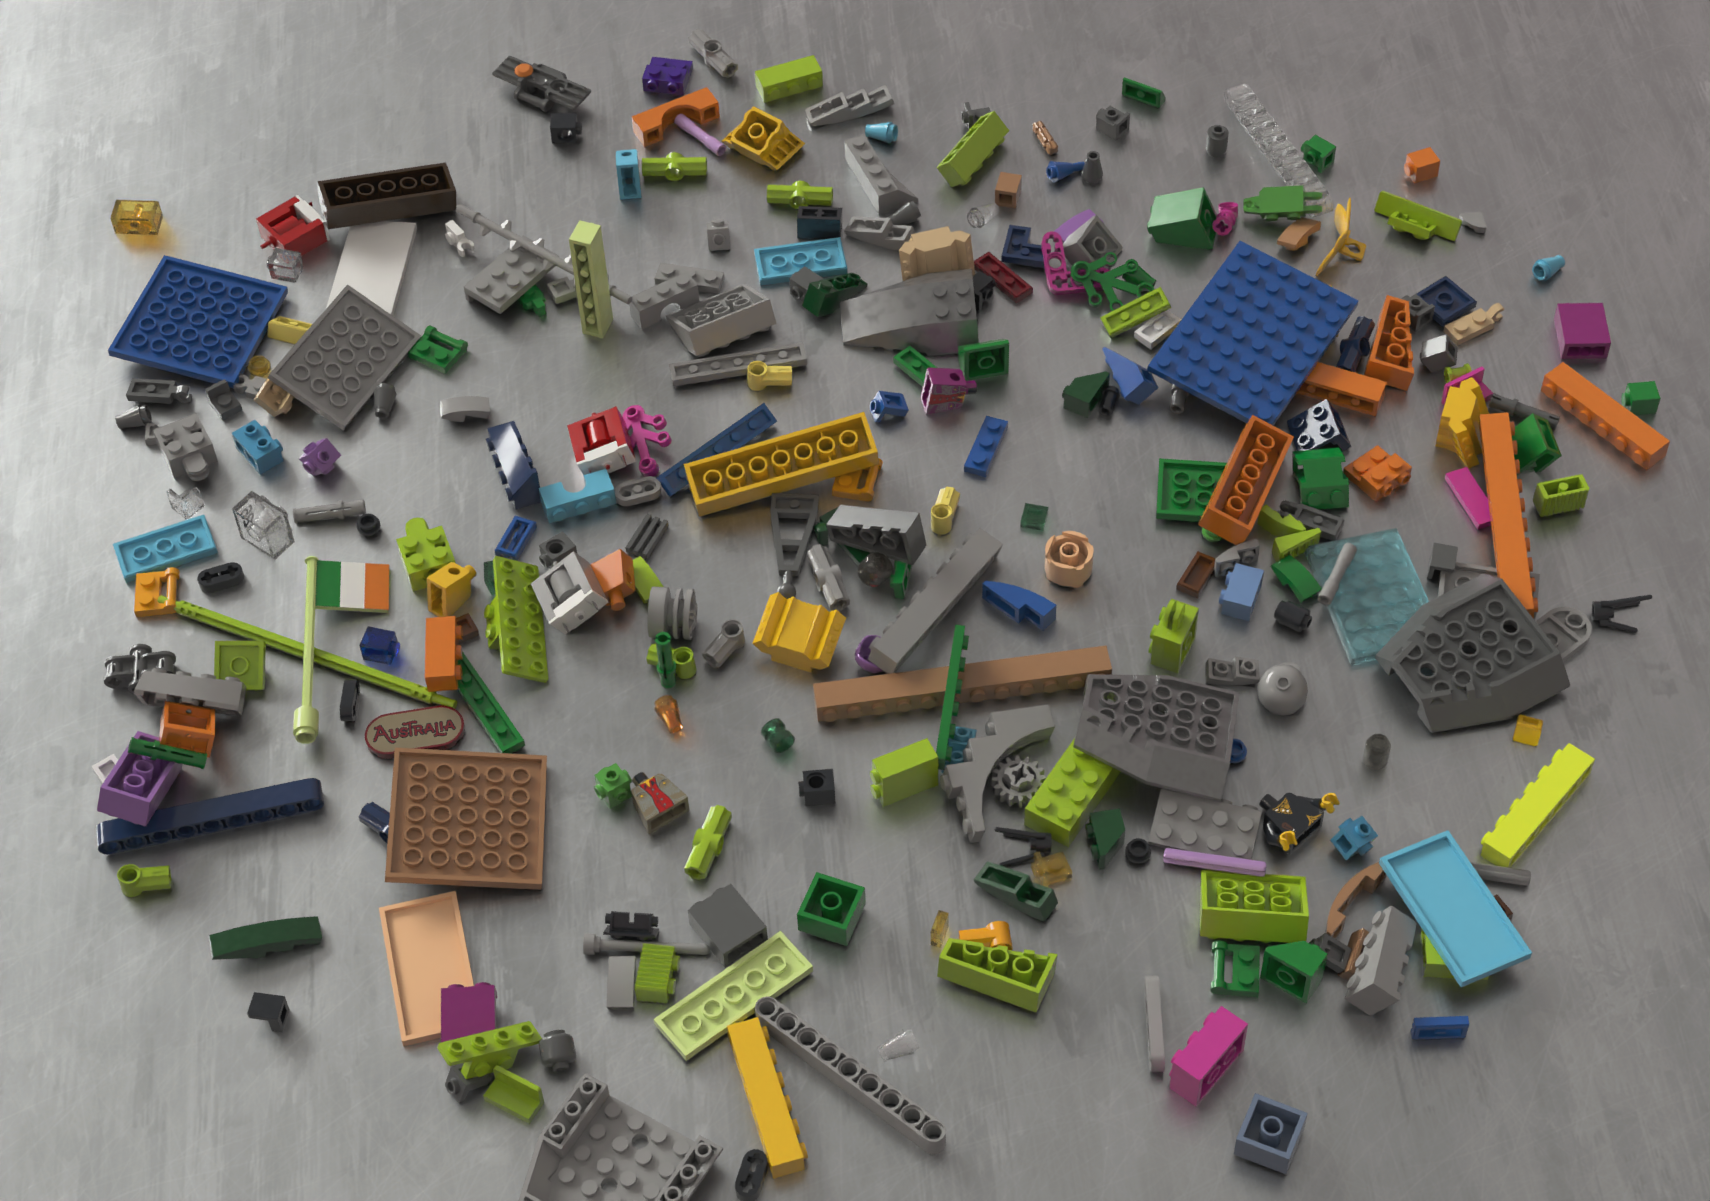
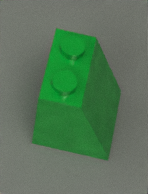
M1204 187L1154 197L1153 206L1150 208L1151 216L1147 222V229L1149 234H1152L1156 243L1207 250L1213 249L1216 232L1213 230V222L1217 218V213Z

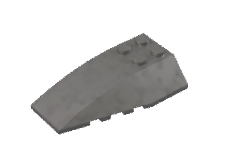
M972 269L926 273L840 302L843 345L868 348L875 346L892 351L893 349L904 350L911 346L917 352L938 356L958 354V346L979 343Z

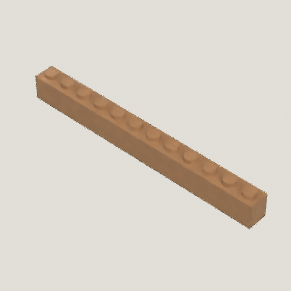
M1107 645L965 664L964 672H959L958 679L963 680L961 694H956L955 701L959 703L981 702L983 700L1005 699L1020 695L1029 696L1036 693H1052L1059 690H1076L1085 687L1087 675L1089 674L1112 675ZM949 666L813 684L818 722H832L838 719H854L860 716L883 715L891 712H907L914 709H930L943 706Z

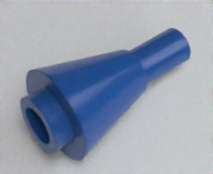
M1050 161L1046 168V174L1055 183L1073 172L1083 170L1085 163L1084 161L1077 163Z

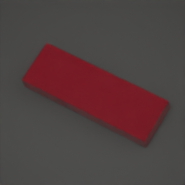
M990 252L974 261L975 270L991 276L996 282L995 287L1016 304L1033 293L1032 286Z

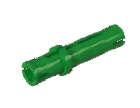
M660 632L655 636L658 656L657 672L661 678V685L664 688H672L676 685V663L672 656L671 636L667 632Z
M131 737L128 747V753L150 757V760L161 759L204 769L207 760V753L204 754L163 745L157 740L150 742Z

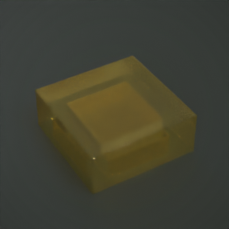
M938 910L931 929L932 946L939 948L942 946L949 927L948 912Z

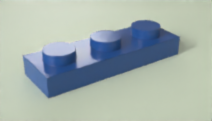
M990 416L985 417L964 464V472L986 478L1007 431L1008 421Z

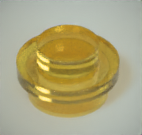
M255 356L249 361L248 371L253 376L261 377L271 370V364L264 356Z

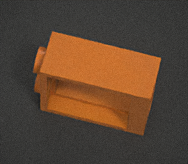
M165 701L160 721V744L204 754L207 753V757L210 758L215 737V709ZM190 709L192 712L187 713L186 710Z

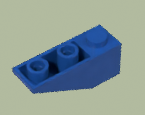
M1106 347L1102 348L1106 356L1105 361L1113 371L1112 376L1121 389V396L1126 401H1132L1140 405L1159 388L1153 374L1148 372L1146 368Z

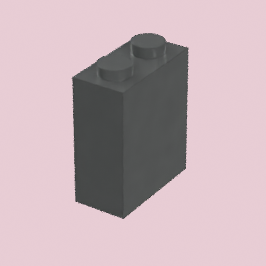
M732 884L717 889L710 897L696 902L688 910L689 924L705 944L710 947V950L724 967L768 940L767 926Z

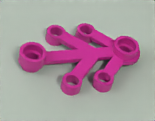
M632 405L624 411L622 417L626 422L628 432L631 427L633 429L630 440L633 449L636 444L641 458L639 462L641 474L643 477H654L659 472V466L650 457L646 440L658 443L661 447H667L671 444L672 439L666 431L655 433L643 429L641 424L652 425L656 430H662L666 427L667 421L661 414L650 416L645 414L641 406Z

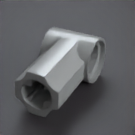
M729 619L722 624L719 635L702 653L703 658L709 665L714 668H720L734 650L744 646L745 636L742 623L736 619Z

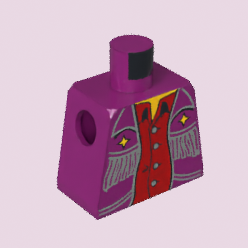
M927 368L920 397L925 413L933 414L961 408L965 395L976 394L977 385L975 380L966 381L960 369Z

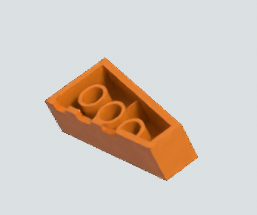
M1389 295L1386 296L1364 372L1365 376L1385 381L1388 386L1408 391L1414 376V367H1412L1413 351H1411L1412 336L1409 328L1411 324L1409 301Z

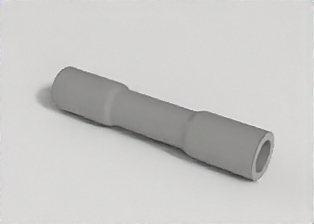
M1344 544L1336 564L1318 596V601L1321 604L1330 605L1339 589V584L1357 552V548L1353 544Z

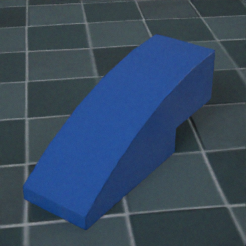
M993 581L982 583V598L1019 624L1025 618L1044 631L1056 620L1057 605L1045 597L1015 585Z

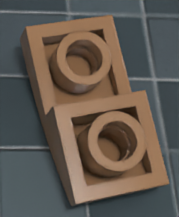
M1301 217L1285 229L1278 238L1277 244L1285 246L1287 250H1298L1299 247L1308 244V236L1320 230L1321 222Z

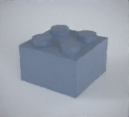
M1255 1093L1236 1138L1234 1155L1287 1174L1304 1131L1308 1113Z

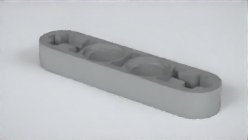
M1145 976L1144 993L1150 1072H1164L1165 1054L1159 976Z

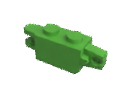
M1303 185L1263 187L1259 192V196L1244 199L1243 210L1245 214L1260 215L1266 221H1277L1278 218L1285 217L1288 220H1297L1300 217H1306V214L1322 212V206H1306V200L1322 199V193L1306 192Z

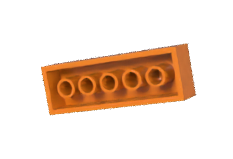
M1252 415L1233 449L1198 525L1235 545L1243 543L1255 524L1294 436Z

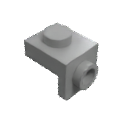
M723 219L711 220V223H707L709 251L730 249L728 222H724Z

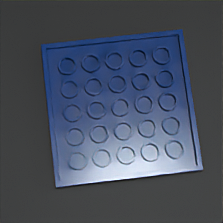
M164 255L108 349L109 356L215 384L225 379L228 386L234 388L233 385L235 383L238 384L240 374H243L266 334L268 322L274 319L287 296L288 288L287 286Z

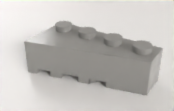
M1393 906L1383 911H1378L1371 921L1373 924L1371 932L1365 937L1363 942L1364 950L1355 962L1356 971L1346 986L1348 991L1345 1000L1370 1016L1400 1001L1401 993L1397 991L1398 985L1402 986L1405 976L1401 974V971L1408 965L1409 956L1405 953L1412 947L1417 926L1416 921Z

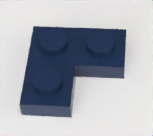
M1009 225L1001 262L1045 268L1041 245L1029 244L1031 236L1030 227Z

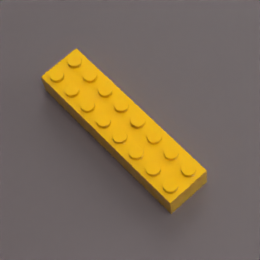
M861 412L684 464L698 515L701 517L772 496V493L786 492L878 465L879 459L865 413Z

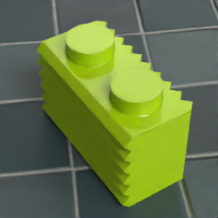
M1582 474L1536 483L1533 503L1541 517L1553 515V513L1557 515V513H1562V511L1566 513V511L1584 509L1590 488Z
M643 943L635 985L637 1001L667 1004L669 994L674 995L676 979L673 978V972L678 971L680 965V956L676 955L675 946Z

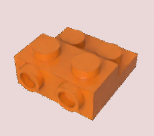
M1377 445L1345 466L1343 472L1349 480L1376 502L1383 496H1389L1398 486L1405 485L1411 478L1412 466L1396 453L1390 456Z

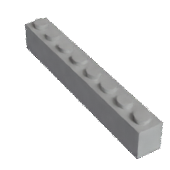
M981 528L974 535L970 533L965 538L962 544L963 547L961 549L957 547L951 554L948 564L946 562L942 563L936 572L938 575L935 578L931 576L927 580L921 593L919 591L915 593L910 601L911 605L908 608L904 606L898 613L897 620L894 623L890 621L883 630L884 635L881 638L877 636L869 646L871 653L868 660L887 674L895 673L998 557L1003 545L1000 541Z

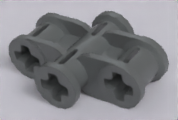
M135 644L130 648V655L111 656L105 660L107 675L104 677V684L109 688L128 687V691L134 695L135 687L144 671L152 672L153 668L166 670L168 674H175L173 664L176 662V655L170 651L152 652V648L146 644Z

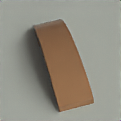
M1379 862L1361 870L1343 886L1331 906L1325 933L1336 939L1344 928L1346 916L1343 913L1363 889L1373 894L1386 878V873Z

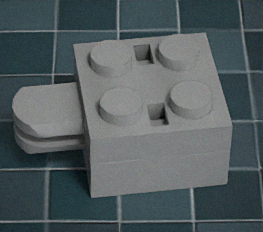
M197 413L153 430L158 447L174 479L187 474L193 481L203 480L209 475L208 465L218 462L213 444Z

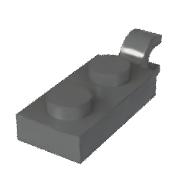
M132 378L126 397L128 401L172 404L173 399H176L181 403L188 404L191 402L192 394H188L189 386H177L176 381Z

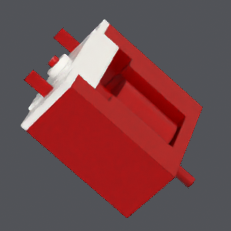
M296 195L256 218L260 237L265 241L260 247L264 249L270 246L289 264L293 262L291 261L293 256L296 260L330 240L326 221L311 207L313 206L312 202L307 203Z
M617 406L598 414L592 413L590 417L567 425L576 462L583 475L603 469L611 473L636 462L626 422Z

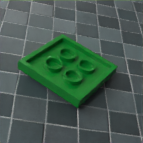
M1159 458L1156 519L1199 522L1227 463Z

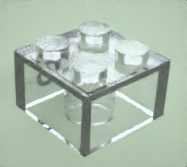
M251 491L232 508L241 539L274 560L295 542L287 511L281 506L277 507L272 504L265 496H259Z

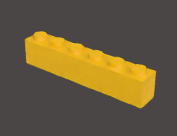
M758 1017L728 1025L729 1042L759 1137L768 1159L772 1178L775 1179L805 1170L804 1159L808 1158L804 1142L799 1143L797 1135L800 1134L796 1118L791 1119L789 1111H792V1105L789 1095L784 1096L781 1089L785 1087L781 1071L776 1073L774 1065L777 1064L774 1049H768L766 1043L770 1041L767 1027H761Z

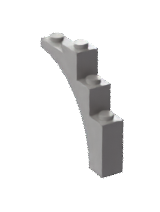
M1049 704L992 712L988 722L985 724L987 736L970 738L966 748L963 749L964 763L946 765L943 775L940 776L941 788L946 790L948 799L956 798L957 809L959 812L962 811L964 818L962 822L963 831L965 834H968L970 843L980 842L985 832L982 798L986 781L993 769L1015 750L1032 742L1051 737L1055 724Z

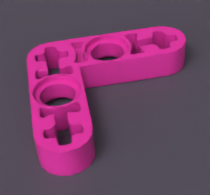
M1053 231L1047 232L1042 238L1041 247L1049 291L1054 295L1086 292L1084 286H1077L1071 277V271H1067L1061 236ZM1049 239H1053V242H1056L1054 252L1052 253L1051 245L1048 243ZM1056 258L1061 262V266L1053 268L1049 265V261ZM1100 268L1095 272L1104 274L1110 270L1107 268ZM1084 270L1078 271V275L1080 276L1086 274ZM1068 278H1070V286H1071V287H1068V284H1069V283H1067ZM1055 280H1059L1060 283H1063L1061 288H1057V285H1055ZM1093 281L1095 291L1103 290L1100 283Z

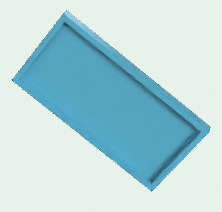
M1449 830L1380 858V866L1460 987L1469 985L1531 958V950Z

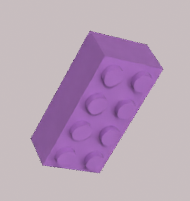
M137 731L134 736L136 739L145 741H159V737ZM128 745L100 787L97 811L130 821L134 824L146 826L180 773L182 764L161 759L154 761L150 760V757L128 753Z

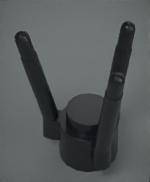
M1652 595L1611 601H1593L1592 619L1593 621H1599V626H1610L1636 633L1638 632L1637 628L1609 621V618H1614V608L1638 605L1640 601L1652 599Z
M995 827L994 829L995 832L1003 833L1004 836L1029 839L1030 851H1035V853L1001 862L1000 866L1006 867L1034 859H1044V853H1051V833H1035Z

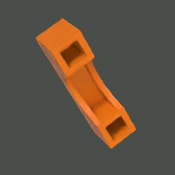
M705 87L631 116L633 132L642 145L647 147L663 140L665 129L674 123L675 118L679 114H684L690 120L700 125L720 118L719 102L710 90Z

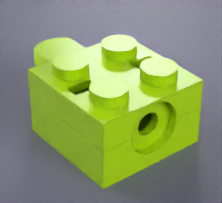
M419 517L412 518L406 523L405 530L407 536L396 539L399 554L413 592L427 588L428 576L450 562L456 563L442 525L429 529L427 522Z
M1174 599L1169 601L1167 607L1163 606L1159 615L1160 622L1158 625L1153 626L1150 633V639H1153L1148 653L1151 654L1150 664L1177 674L1179 673L1196 638L1199 608Z

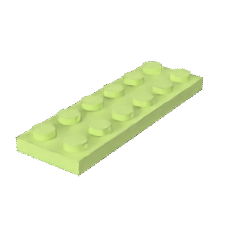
M779 931L654 1018V1025L687 1061L727 1033L728 1025L742 1022L754 1014L755 1004L760 998L767 996L775 999L812 973L813 965Z

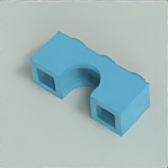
M603 469L584 475L585 487L579 492L572 493L566 491L561 482L539 488L541 504L548 522L562 521L569 517L616 504L614 487L607 470Z

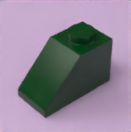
M1105 371L1075 378L1070 386L1067 385L1063 390V408L1089 418L1103 397L1102 390L1109 386L1110 373Z

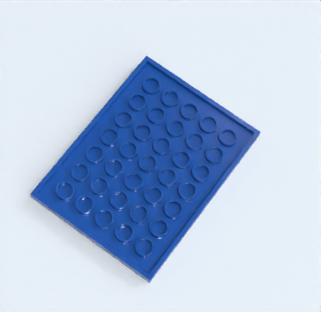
M1239 241L1149 363L1147 371L1245 423H1248L1251 416L1254 415L1274 426L1357 308L1359 300Z

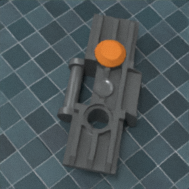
M508 56L492 72L493 76L518 86L513 94L514 99L518 101L524 100L538 106L544 112H548L555 105V102L575 110L591 93V89L567 80L565 73L543 64L533 63L531 65L512 56ZM538 88L545 91V99H540L531 94Z

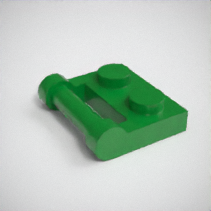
M429 325L426 327L422 337L409 350L408 355L409 358L446 374L466 352L468 342L462 339L456 340ZM433 339H435V340H437V341H439V342H442V343H444V344H446V345H448V346H450V347H453L454 349H453V351H450V350H448V349H446V348H444V347H442V346H439V345H437V344H435V343H433V342H431V341H432Z
M1221 940L1214 941L1212 943L1214 980L1211 982V992L1217 995L1258 998L1260 946L1227 944ZM1225 956H1232V983L1224 981Z

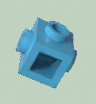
M1360 816L1354 821L1351 818L1344 821L1338 827L1340 831L1330 841L1345 860H1348L1357 853L1362 856L1373 848L1371 843L1378 835L1365 818Z

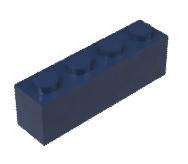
M511 421L487 428L489 438L485 439L489 452H494L492 460L495 468H500L501 470L498 472L501 484H506L507 486L505 494L508 502L513 501L516 510L541 503L538 472L533 467V461L528 456L527 448L523 444L515 422Z

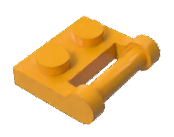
M878 458V465L835 477L832 496L866 502L872 501L874 484L878 471L882 468L883 461ZM863 470H869L865 486L862 489H858Z
M170 567L166 571L136 574L134 605L136 617L176 613L174 608L176 607L177 580L180 578L179 569ZM167 582V598L169 600L159 603L157 600L161 595L162 583Z

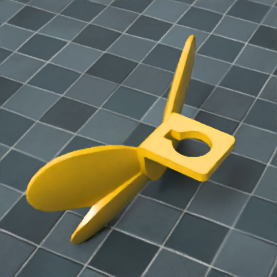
M1350 197L1347 202L1346 211L1341 204L1336 206L1334 223L1340 237L1319 266L1316 277L1323 272L1337 252L1358 261L1363 259L1366 244L1349 238L1351 232L1349 230L1351 216ZM1345 245H1355L1359 249V253L1351 252Z

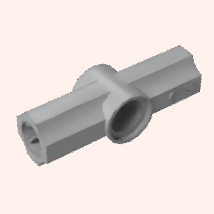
M699 28L692 31L688 41L704 57L705 64L708 67H714L723 77L730 78L734 76V73L738 70V64L722 49L721 42L711 39Z
M815 545L807 551V557L814 571L817 588L823 592L830 610L837 609L842 611L850 605V599L843 585L840 568L837 564L834 565L827 546Z

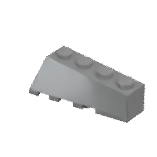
M864 134L844 140L845 160L878 214L898 209L906 202H918V198L883 165Z
M153 668L152 672L144 671L134 690V695L143 705L164 707L165 701L215 709V713L242 716L246 686L243 682H240L239 678L226 677L225 680L216 679V676L210 674H201V677L191 676V673L184 671L168 674L166 670Z

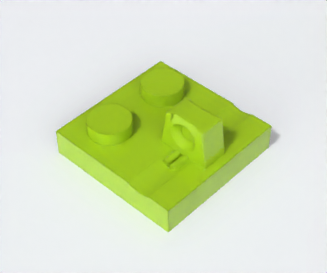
M215 641L214 676H216V679L225 680L226 677H235L244 683L246 690H265L266 641Z

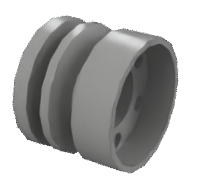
M653 586L651 588L647 618L649 637H655L660 632L668 633L670 627L673 629L674 639L680 638L682 628L684 639H692L698 611L694 589H687L684 599L683 589L678 588L675 598L672 599L669 587Z

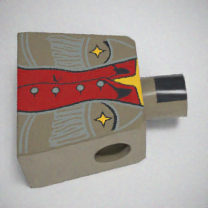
M640 772L632 779L636 786L631 790L632 802L648 834L690 811L687 795L663 774H657L649 779L644 772Z

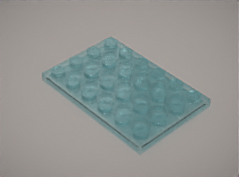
M1397 528L1310 545L1304 552L1316 581L1323 588L1344 544L1350 543L1357 548V552L1339 584V589L1332 603L1326 605L1351 665L1376 660L1375 655L1423 604L1429 602Z

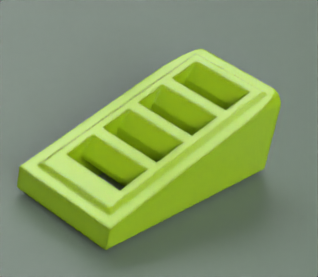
M1320 528L1274 538L1272 555L1275 562L1288 555L1295 558L1318 546L1321 535Z

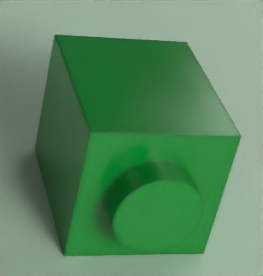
M1655 381L1627 383L1625 393H1622L1621 396L1622 405L1634 415L1656 414L1661 399Z

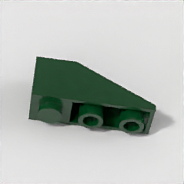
M855 273L809 283L802 306L817 317L832 314L840 308V302L853 298L865 289L868 283Z

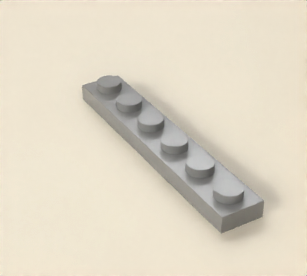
M802 342L671 363L669 367L673 386L747 375L748 365L753 361H762L767 366L797 367L807 365V357Z

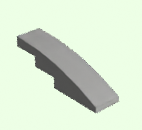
M884 85L869 93L864 88L847 97L841 92L805 109L811 126H819L865 116L895 103L887 85Z
M853 216L844 230L846 235L861 241L897 251L905 242H909L911 234H915L913 226L893 225L891 218Z

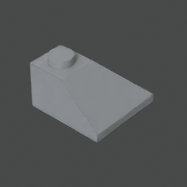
M1097 215L1090 218L1069 235L1063 243L1065 258L1072 266L1078 261L1091 263L1104 257L1108 252H1113L1117 256L1123 248ZM1108 257L1106 259V261L1110 263L1115 260L1113 257Z

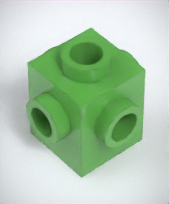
M616 763L601 769L594 775L596 782L594 790L599 799H603L610 809L632 797L630 788L632 779L625 769L621 770Z

